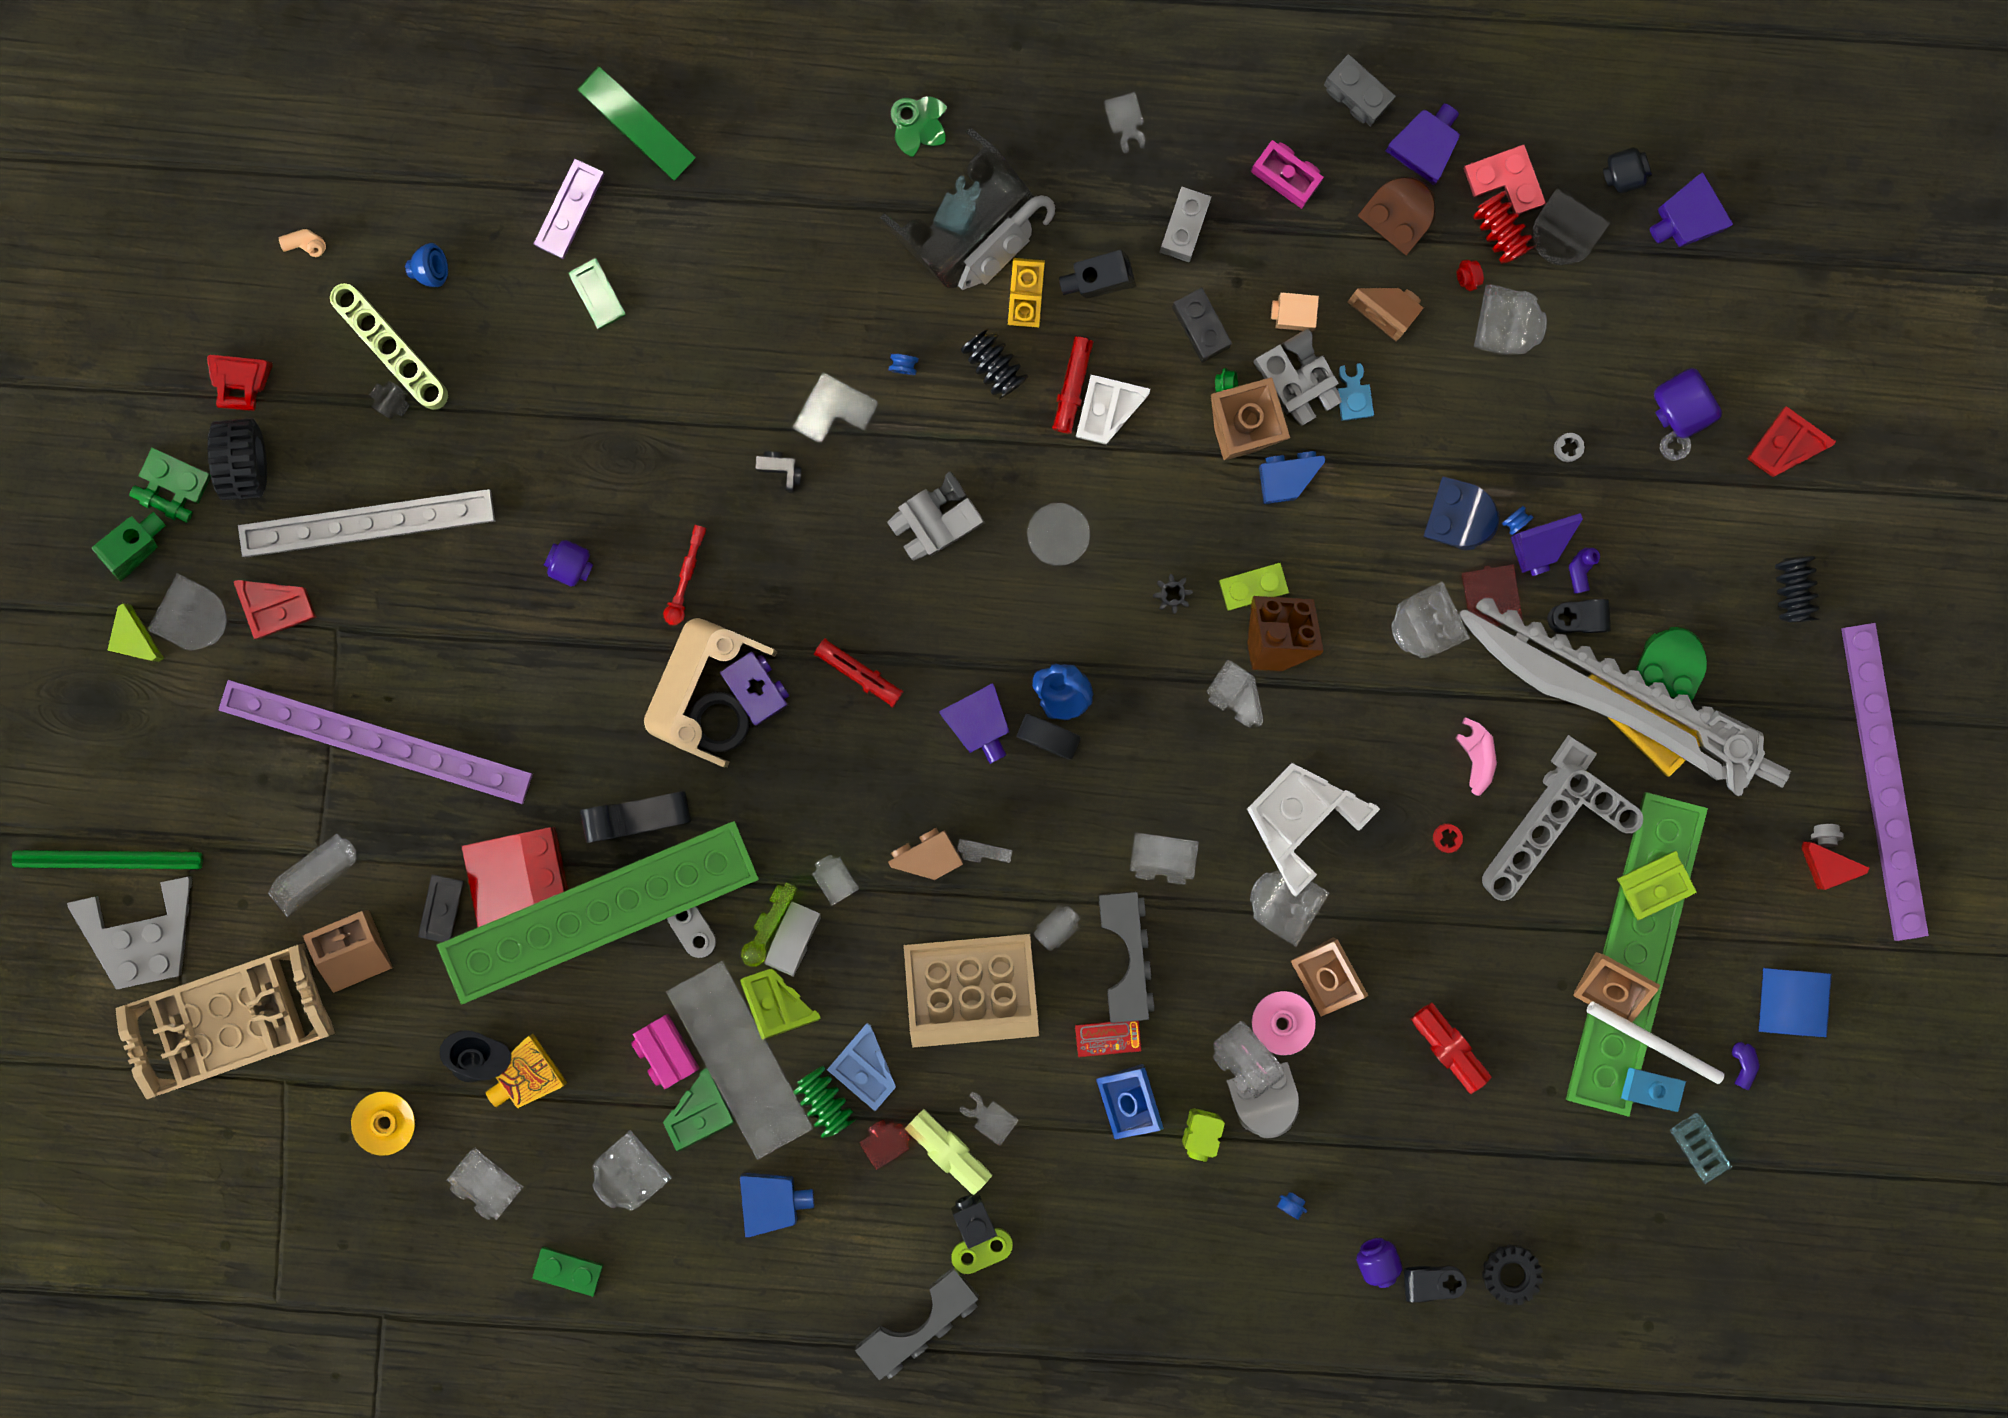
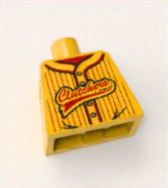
M532 1034L525 1038L511 1052L509 1067L500 1076L496 1077L499 1083L485 1093L494 1107H498L510 1098L514 1105L519 1108L560 1089L567 1084V1081L535 1035Z

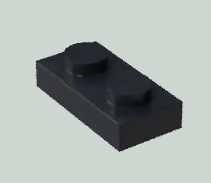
M434 874L431 876L418 937L444 942L453 937L465 881Z

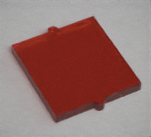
M1514 565L1496 568L1485 566L1483 570L1461 573L1467 610L1496 627L1499 626V622L1476 609L1477 603L1483 600V598H1493L1501 614H1504L1507 610H1517L1521 620L1523 619Z

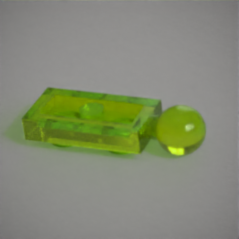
M786 882L784 887L779 884L777 885L769 899L770 902L774 903L768 915L762 912L753 928L758 931L754 941L745 944L741 950V958L746 965L757 967L765 961V946L799 889L796 885L790 882Z

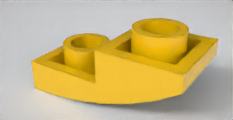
M1013 258L1008 325L1039 328L1045 260Z

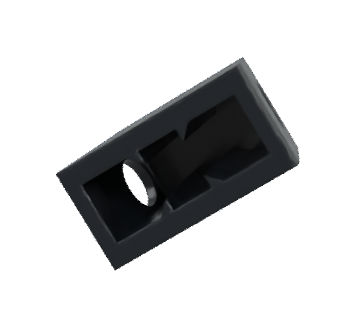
M1122 250L1076 262L1073 264L1075 273L1059 277L1063 295L1080 291L1081 295L1085 298L1136 287L1129 256ZM1097 272V279L1090 283V275Z

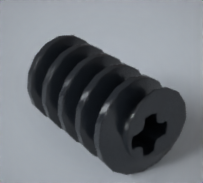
M985 329L968 341L961 348V352L963 354L973 352L968 359L969 363L975 364L980 362L976 373L978 375L988 373L983 380L984 384L995 383L990 392L992 395L1002 393L999 398L1002 399L1023 384L1028 375H1016L1021 365L1010 366L1008 363L1013 358V354L1002 356L1001 353L1006 344L1003 343L995 346L994 342L999 336L998 333L987 335L988 329Z
M1816 556L1786 558L1775 565V569L1785 572L1776 577L1777 582L1786 584L1785 587L1777 590L1778 595L1787 597V599L1778 603V607L1788 610L1779 615L1780 620L1786 622L1820 620L1811 616V613L1820 610V607L1810 604V601L1819 597V594L1809 591V588L1817 585L1818 582L1808 578V575L1817 572V569L1807 566V563L1816 559Z

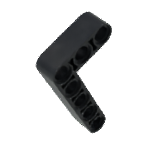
M685 791L623 804H609L580 810L586 843L691 822Z

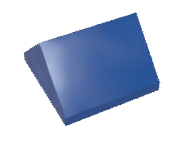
M1143 1064L1096 1079L1115 1140L1164 1129Z

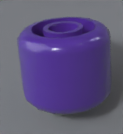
M1688 368L1655 388L1654 398L1660 407L1659 410L1655 411L1664 428L1670 425L1674 433L1682 439L1693 436L1722 417L1720 406L1701 374L1695 368Z

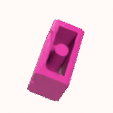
M668 1013L632 1034L635 1040L631 1044L640 1059L646 1057L651 1068L647 1071L656 1086L662 1084L665 1090L699 1069L697 1062Z

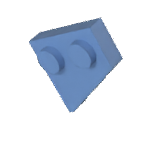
M866 1023L827 1070L876 1111L896 1088V1084L873 1029L869 1023Z

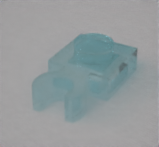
M960 176L955 184L956 195L946 193L934 218V223L937 226L964 236L977 209L976 204L971 202V200L979 196L981 187L980 183L976 181L972 189L964 190L965 177Z

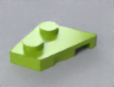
M772 968L740 980L762 1040L821 1019L819 1013L815 1010L812 1011L800 999L801 996L792 987L786 986L783 978Z

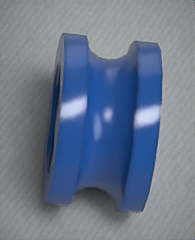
M891 354L890 359L893 360V364L889 366V371L916 375L917 370L914 369V365L918 363L919 358L902 354Z
M1524 505L1501 523L1503 526L1510 528V535L1516 533L1534 518L1532 515L1525 513L1526 507Z

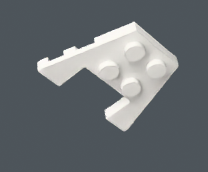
M1291 763L1247 810L1288 888L1296 897L1317 875L1294 853V850L1334 808L1358 831L1364 827L1380 808L1372 803L1368 804L1356 798V795L1347 790H1340L1329 784L1327 780Z

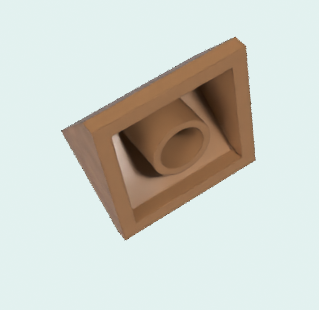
M1334 937L1291 960L1294 969L1321 1017L1368 996L1338 939Z
M1596 952L1573 996L1587 1004L1594 1001L1633 1022L1659 990L1660 985L1612 958Z

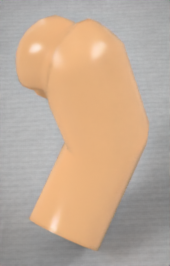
M308 229L298 230L279 237L283 252L300 247L308 252L310 256L320 257L326 249V244L322 237Z

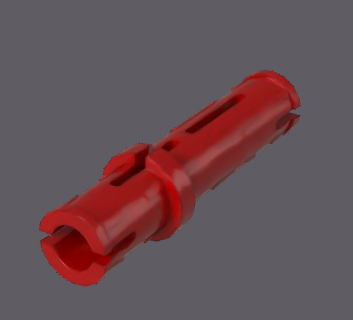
M1074 337L1063 388L1056 400L1059 403L1052 429L1055 431L1058 429V432L1072 434L1077 407H1081V389L1094 341H1088L1087 338Z
M826 638L822 640L814 653L816 657L818 656L839 672L861 685L865 693H873L892 708L904 692L881 677V672L878 670L872 671L851 655L830 643Z

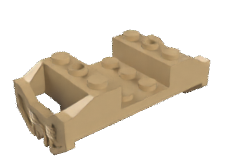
M304 943L115 1008L120 1039L128 1044L123 1047L125 1051L128 1050L127 1054L131 1058L128 1060L129 1064H135L131 1071L146 1099L335 1034L331 1020L321 1002ZM279 960L291 961L294 974L293 979L297 984V990L300 992L304 1011L307 1012L308 1018L314 1027L306 1037ZM150 1008L158 1027L153 1030V1033H159L165 1053L161 1054L162 1059L168 1057L175 1079L158 1078L149 1063L146 1054L148 1050L143 1045L139 1033L138 1017Z

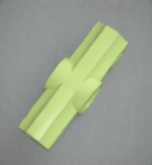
M925 1109L906 1126L905 1130L928 1151L929 1157L946 1173L950 1172L973 1195L992 1177L989 1170L969 1153L970 1149L953 1132L947 1131Z

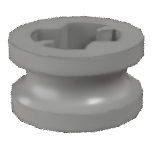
M1565 433L1556 440L1554 453L1563 462H1573L1584 453V441L1575 433ZM1564 439H1570V443H1576L1577 448L1573 450L1574 456H1568L1569 452L1565 454L1562 452L1561 447L1565 445Z

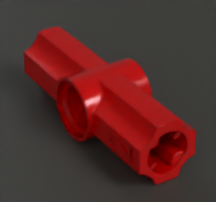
M1432 1002L1421 1008L1410 1018L1413 1025L1430 1043V1049L1446 1069H1450L1469 1094L1482 1088L1492 1078L1471 1052L1472 1048L1455 1027L1452 1028Z

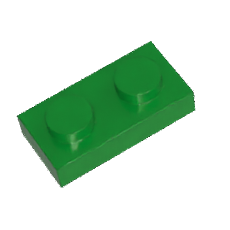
M543 1246L532 1279L593 1297L604 1264Z

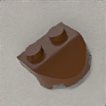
M1393 178L1374 194L1358 214V217L1407 256L1435 219L1436 205L1434 194L1424 182L1417 178Z

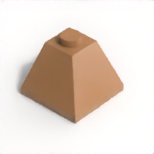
M1357 288L1347 302L1396 342L1423 310V307L1419 304L1421 300L1418 296L1408 289L1403 292L1400 288Z
M1272 377L1211 394L1214 429L1224 461L1250 454L1290 439Z

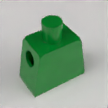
M154 512L140 523L131 516L96 543L92 550L121 582L156 550L158 546L153 537L166 525ZM139 537L136 543L130 544L133 538Z

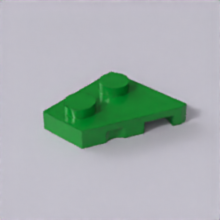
M709 1068L701 1071L699 1078L690 1090L686 1091L680 1099V1103L663 1122L677 1152L735 1124Z

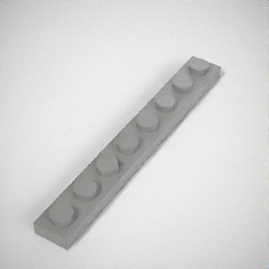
M490 489L238 525L242 557H252L495 522L492 493Z

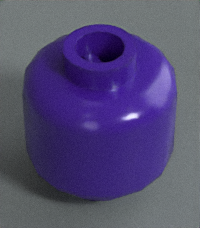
M562 540L559 545L553 544L544 566L548 568L547 574L550 578L573 587L577 585L580 579L583 581L587 580L593 564L588 562L590 553L586 548L568 540Z
M1374 1238L1363 1243L1356 1256L1363 1279L1369 1285L1379 1286L1380 1288L1389 1287L1396 1282V1278L1400 1276L1403 1270L1395 1245L1389 1241H1384L1382 1238Z

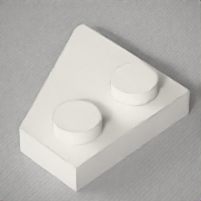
M1091 375L1076 437L1107 445L1147 398L1150 389Z

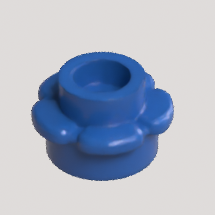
M1291 1192L1287 1196L1280 1195L1281 1200L1277 1205L1279 1209L1299 1220L1303 1212L1307 1213V1210L1303 1208L1305 1204L1303 1199Z

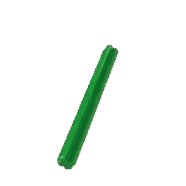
M15 850L12 853V865L15 868L201 869L203 855L201 852Z

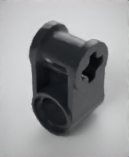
M1609 599L1562 603L1549 611L1547 616L1548 625L1557 633L1610 632ZM1564 613L1566 616H1570V621L1565 623L1563 620H1559L1558 615Z
M1415 1266L1404 1268L1407 1302L1454 1299L1460 1297L1466 1290V1279L1462 1272L1454 1266ZM1448 1275H1453L1459 1281V1283H1454V1289H1449L1446 1284H1443V1282L1448 1281Z

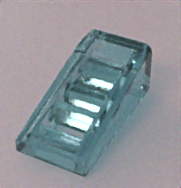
M1695 1113L1670 1129V1132L1704 1184L1732 1167L1700 1114ZM1696 1128L1700 1130V1133L1691 1139H1685L1684 1136ZM1705 1138L1707 1143L1694 1151L1691 1149L1692 1145ZM1711 1148L1714 1153L1699 1162L1697 1156ZM1718 1158L1720 1164L1705 1172L1703 1167Z

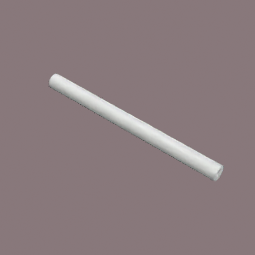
M1594 1001L1588 1005L1587 1013L1717 1084L1723 1081L1724 1073Z

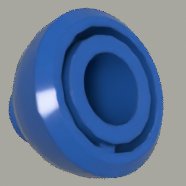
M428 243L418 248L411 260H408L405 265L406 273L410 279H416L419 283L429 287L442 286L448 275L446 257L443 251L434 243Z

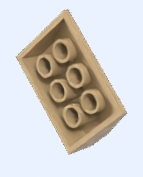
M1030 934L904 945L912 1048L1039 1036Z

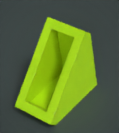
M123 603L118 606L107 650L159 662L163 660L164 657L132 605Z

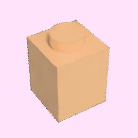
M1280 293L1278 301L1273 300L1271 307V319L1276 320L1275 328L1299 331L1309 329L1310 332H1313L1316 328L1319 296Z

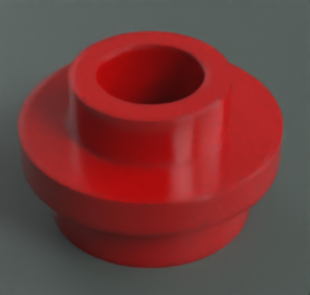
M1468 259L1460 262L1456 272L1459 284L1468 291L1476 290L1484 281L1480 264L1476 260L1470 261Z

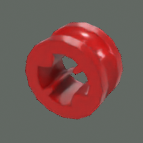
M1442 824L1435 829L1433 841L1439 850L1445 853H1452L1461 847L1463 835L1458 827L1452 824ZM1447 829L1449 833L1453 830L1456 834L1453 838L1454 844L1450 847L1446 843L1444 846L1440 843V840L1443 838L1442 832Z

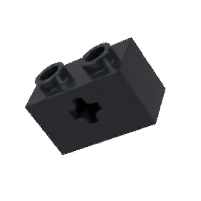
M1203 288L1173 303L1172 308L1201 363L1230 348L1232 342Z

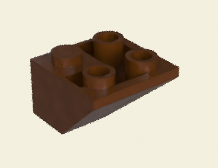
M1253 596L1248 634V649L1252 670L1284 671L1323 653L1324 649L1314 599Z

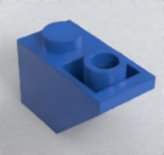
M1316 451L1298 453L1297 459L1285 461L1284 455L1265 458L1266 463L1259 466L1264 504L1296 500L1325 463V457L1316 456Z

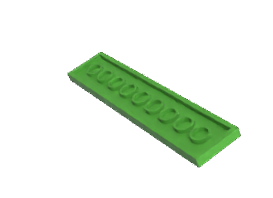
M1644 792L1640 811L1643 814V824L1640 829L1633 833L1623 875L1673 851H1677L1678 857L1690 878L1708 808ZM1620 885L1603 954L1660 985L1656 994L1632 1022L1651 1033L1685 899L1641 920H1637ZM1588 1013L1566 1100L1630 1116L1633 1102L1622 1099L1621 1096L1628 1068L1642 1069L1647 1045Z
M732 821L441 942L436 946L462 1005L759 879L736 823Z

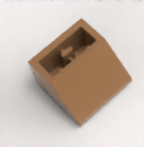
M937 828L920 836L919 838L922 843L911 848L909 843L891 852L894 859L888 861L891 868L933 880L963 865V861L946 830L939 833Z
M369 910L360 911L303 935L316 968L333 993L393 968Z

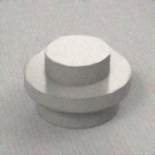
M1836 824L1814 826V833L1811 834V840L1818 842V845L1821 847H1835L1838 845V841L1844 839V834L1840 832V826Z

